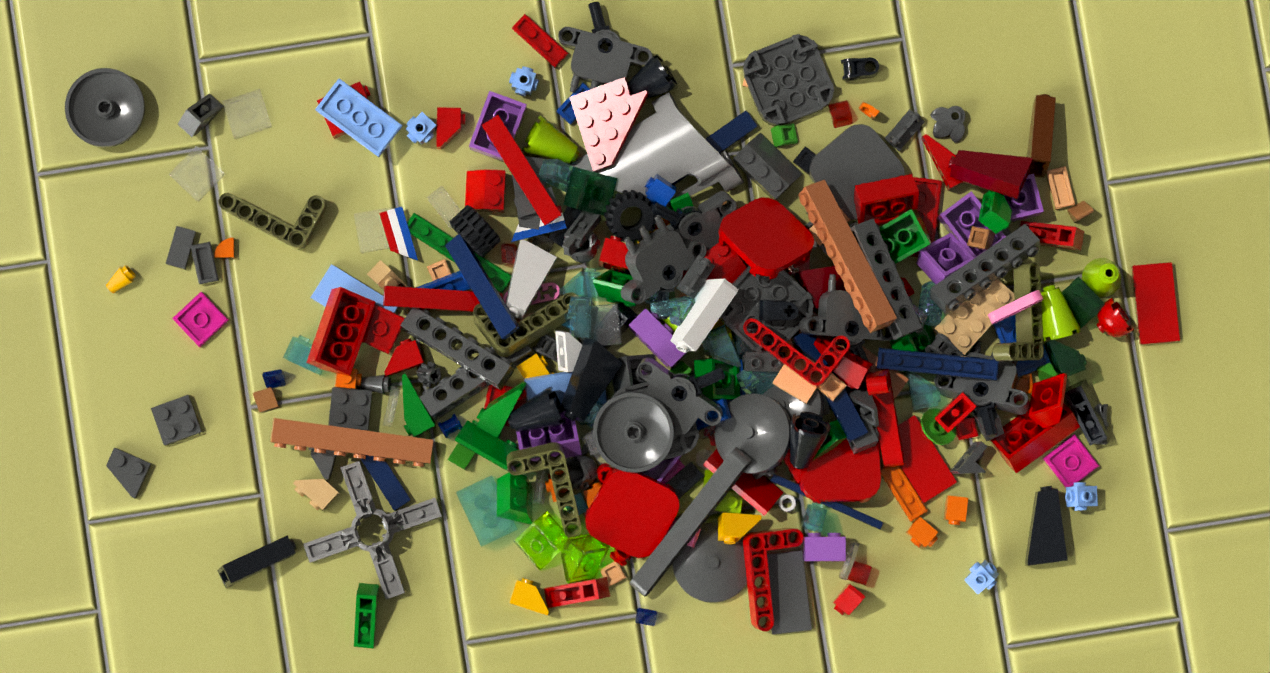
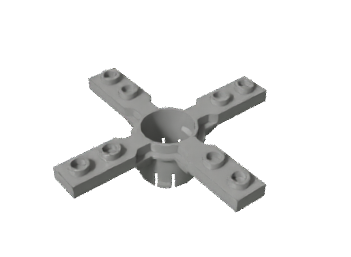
M360 461L340 467L357 516L353 519L350 528L304 543L309 563L358 546L362 550L370 552L385 599L405 593L388 545L392 541L394 533L442 517L436 498L387 514L383 510L375 508ZM372 514L383 518L382 523L387 533L382 535L384 538L382 542L372 543L370 546L360 540L357 528L361 525L360 521L362 518L372 517Z

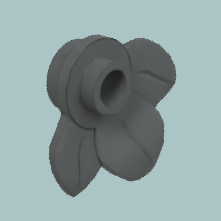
M952 106L949 109L939 107L930 114L931 118L937 121L933 128L934 137L942 138L949 135L954 143L962 138L965 132L963 125L965 111L961 107ZM954 112L959 114V118L956 120L952 118V113Z

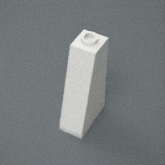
M524 239L520 241L516 252L506 300V306L512 316L520 320L523 319L557 258Z
M726 279L705 280L694 299H691L670 341L681 352L697 351L739 289Z

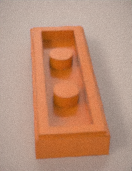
M900 466L880 470L882 478L910 522L927 512V509Z

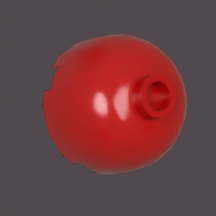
M1113 297L1100 306L1097 312L1099 322L1096 325L1102 334L1106 332L1109 336L1118 338L1134 330L1132 324L1130 326L1127 324L1128 316L1117 301L1114 303Z

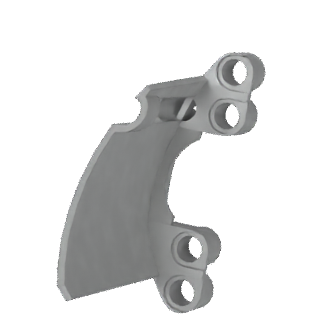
M670 92L652 101L656 113L632 127L613 166L593 172L588 154L572 162L570 168L571 171L620 193H623V190L628 192L635 190L637 193L641 192L645 197L647 195L645 194L646 187L644 186L650 177L654 178L656 174L671 184L686 175H693L697 178L698 182L675 195L671 200L687 192L691 196L717 182H720L726 192L744 183L726 150L719 153L692 126L679 110Z

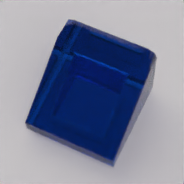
M283 370L263 372L262 376L266 388L286 385Z
M637 608L635 622L654 626L657 612Z

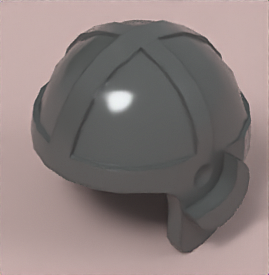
M592 232L580 248L577 247L570 257L579 263L591 261L600 248V240H598L597 235Z
M584 455L574 456L571 459L567 458L566 462L573 489L585 490L589 488V485L597 477L598 467L596 462Z

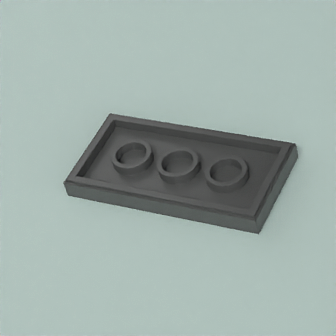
M802 550L768 554L767 560L774 625L771 628L772 635L812 630Z

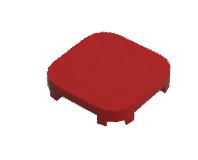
M761 197L729 213L722 219L718 230V241L722 246L728 244L751 267L750 274L755 277L757 274L769 276L770 280L777 278L780 271L801 259L805 262L809 258L814 245V238L811 232L781 203L771 198Z
M845 439L837 447L813 460L809 467L800 469L801 483L799 485L801 492L811 499L813 503L819 504L821 502H867L875 496L881 483L879 441L876 446L853 454L847 439Z
M616 468L610 469L589 509H586V529L595 539L630 556L637 558L647 557L657 548L673 523L679 510L678 495L671 485H665L643 473L625 472Z

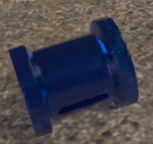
M455 414L443 423H437L446 439L451 433L463 428Z

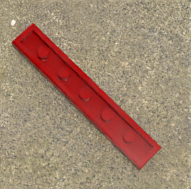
M499 115L482 124L481 126L544 226L561 217V213Z
M384 286L383 306L473 312L474 307L480 304L473 291Z

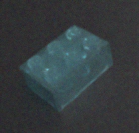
M492 475L456 492L481 547L518 530L514 520L497 517V484Z

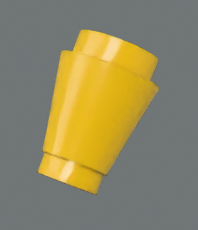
M125 265L117 270L106 284V287L112 293H115L134 282L133 279L136 275Z

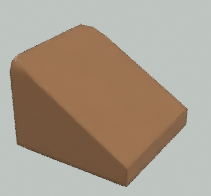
M1081 201L1067 210L1075 223L1094 211L1085 201Z
M972 226L967 246L986 251L992 247L995 233L989 229Z
M272 387L253 393L259 412L279 407Z

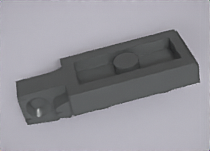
M584 210L580 213L564 234L565 239L562 245L564 255L572 256L576 248H580L600 223L601 215Z

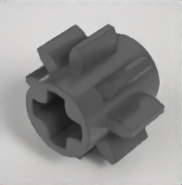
M429 361L427 365L421 364L417 371V381L423 383V386L430 387L431 384L437 385L441 378V372L439 371L441 368Z

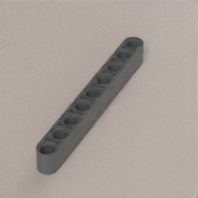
M735 447L630 581L629 584L644 597L652 591L687 546V543L691 541L751 464L752 459L738 447Z

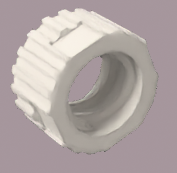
M786 494L780 497L778 506L782 511L790 512L795 508L796 500L793 496ZM788 498L791 500L792 505L789 508L783 506L784 499Z

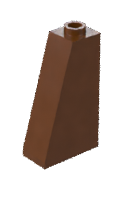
M1047 94L1036 95L1034 99L1027 157L1033 158L1030 174L1034 173L1035 177L1042 178L1045 177L1051 162L1056 97H1051Z

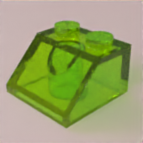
M548 511L536 519L514 540L517 546L539 570L544 568L573 541L565 535L563 528Z
M590 534L568 537L561 552L566 582L571 584L595 579L610 546L595 539Z

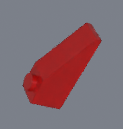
M923 135L921 140L947 190L949 191L964 183L965 181L950 177L951 168H948L951 157L956 155L929 135Z
M1021 221L1020 227L1025 224L1039 238L1040 245L1079 251L1082 249L1084 231L1077 227Z
M819 336L815 340L814 346L822 355L831 341ZM835 344L837 350H844V348ZM849 351L834 372L841 381L845 382L844 384L847 387L859 389L873 364ZM831 356L824 358L829 366H832L835 362Z
M607 577L544 588L547 608L610 597Z

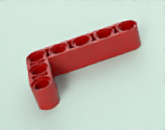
M751 318L745 321L743 325L747 337L813 387L822 386L850 350L848 338L837 336L814 364L760 321ZM752 323L757 324V332L749 333L747 331L748 325ZM772 336L774 338L773 344L766 346L763 343L764 337ZM840 340L845 341L847 344L846 349L842 351L837 350L835 344ZM788 348L790 355L786 358L780 357V349ZM827 356H831L835 360L834 364L830 367L823 364V360ZM798 360L806 362V367L803 370L795 368V363ZM819 372L822 375V379L820 382H813L811 375Z
M889 369L869 372L866 377L868 395H872L877 407L879 420L877 429L884 468L905 465Z
M781 528L751 532L743 538L751 623L758 630L769 631L774 625L767 551L797 547L802 544L804 536L798 529ZM794 532L795 540L790 542L789 535ZM775 534L777 539L776 542L772 545L770 543V538L772 535ZM756 537L757 545L752 547L751 540ZM758 557L760 560L759 565L754 567L753 560ZM761 577L762 583L756 587L755 580ZM763 597L764 603L762 606L759 607L757 605L758 598ZM765 617L766 623L760 626V618Z

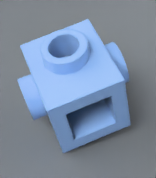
M522 66V69L517 68L516 73L512 72L509 83L512 84L511 87L515 94L531 96L532 91H536L539 80L536 79L537 76L533 69ZM524 77L528 80L526 83L520 82V78Z
M423 112L417 117L413 116L406 124L408 126L406 131L409 133L407 137L413 143L418 141L421 145L424 142L428 143L434 137L433 132L437 129V125Z
M1086 482L1074 483V487H1066V506L1075 507V511L1087 510L1088 506H1098L1097 486H1086Z
M985 559L981 564L976 562L969 569L971 572L965 578L966 583L979 594L985 588L989 590L997 583L995 579L999 573L996 567Z

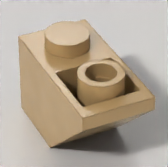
M381 260L367 273L383 291L384 286L408 287Z
M326 479L295 480L293 483L296 486L294 490L302 497L305 495L311 499L309 503L317 511L320 508L325 510L340 494Z

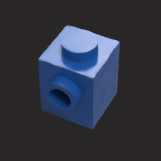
M658 174L654 178L650 177L644 186L646 187L645 194L647 198L654 204L659 203L666 206L676 193V187Z

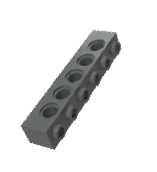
M873 218L854 225L850 229L897 317L888 326L893 339L897 340L922 328L920 318L914 311L912 300L906 293L904 282L898 275L896 264L891 259L888 246L883 241L878 224L875 223ZM899 312L903 314L904 319L900 316Z
M1024 224L930 288V298L944 314L955 311L964 301L974 298L980 290L987 289L992 282L1003 278L1008 271L1018 268L1024 260L1034 257L1040 249L1039 238Z
M412 308L400 325L406 333L497 389H503L514 372L511 367L512 363L504 357L499 359L495 356L493 350L488 347L483 349L478 346L479 342L472 337L467 339L462 336L463 333L457 328L453 327L451 329L447 327V323L439 317L434 319L426 309ZM424 324H430L427 330H422ZM446 333V337L443 340H438L440 334ZM456 344H463L461 349L454 350ZM479 353L477 359L470 360L472 354ZM495 363V367L492 370L486 369L488 364Z
M507 343L501 344V346H503V347H506V346L509 345V344H507ZM527 345L513 355L504 358L512 363L511 367L514 370L517 368L516 366L534 354ZM490 347L495 352V356L500 359L501 356L496 353L493 347ZM488 365L486 367L487 370H492L494 368L488 367ZM461 366L456 370L455 374L443 378L434 388L426 389L419 398L436 421L490 384L479 377L472 378L473 373ZM457 383H464L461 389H455ZM442 393H447V397L444 400H438Z

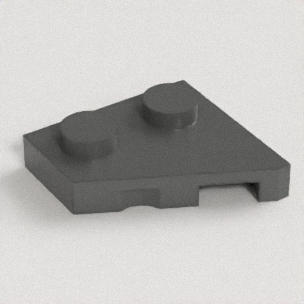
M114 448L106 466L130 496L136 499L151 463Z

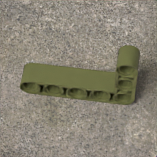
M231 193L222 194L218 200L219 206L225 212L297 250L306 247L327 208L326 202L321 196L313 195L308 199L295 225L291 226ZM232 198L233 205L229 208L224 207L225 199ZM316 200L322 202V206L318 210L312 209V203ZM245 207L251 209L250 215L247 217L241 216V210ZM263 216L267 217L268 223L265 226H259V219ZM305 218L312 219L310 227H303L302 222ZM278 226H285L286 231L283 235H276V228ZM296 235H302L303 241L299 245L293 243V238Z
M1022 263L1018 268H1014L1015 300L1036 290L1041 292L1040 268L1037 263ZM1042 302L1015 314L1016 342L995 344L993 347V357L996 361L1040 360L1043 357Z
M573 292L564 294L518 322L517 324L520 328L506 340L501 339L497 331H489L490 329H495L488 316L479 317L481 314L487 315L481 304H477L473 309L474 323L499 356L509 357L575 317L578 312L580 298ZM569 303L575 304L574 306H567ZM556 313L558 316H551V314ZM536 323L542 324L541 326H534ZM520 333L525 334V336H521V337H520V336H517V335L520 334ZM503 343L509 344L506 347L501 346Z
M552 442L510 452L507 455L506 462L507 469L512 475H522L549 468L564 533L569 538L578 537L582 532V527L562 445ZM553 452H559V453H560V454H559L558 456H556V457L551 456V453H553ZM534 456L540 457L538 461L531 460ZM513 461L521 462L517 466L511 465ZM557 470L564 471L561 475L555 474ZM562 488L568 489V491L565 493L559 492V490ZM566 506L573 507L569 511L564 510ZM570 524L577 525L575 528H568Z

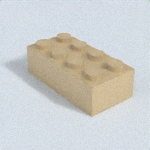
M997 279L992 282L990 287L976 293L974 298L960 304L958 309L948 312L932 331L936 334L941 333L947 336L950 342L965 355L992 325L988 314L1015 300L1014 293Z

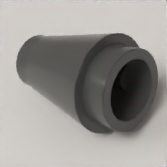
M385 374L362 377L361 388L385 394L391 390V377Z

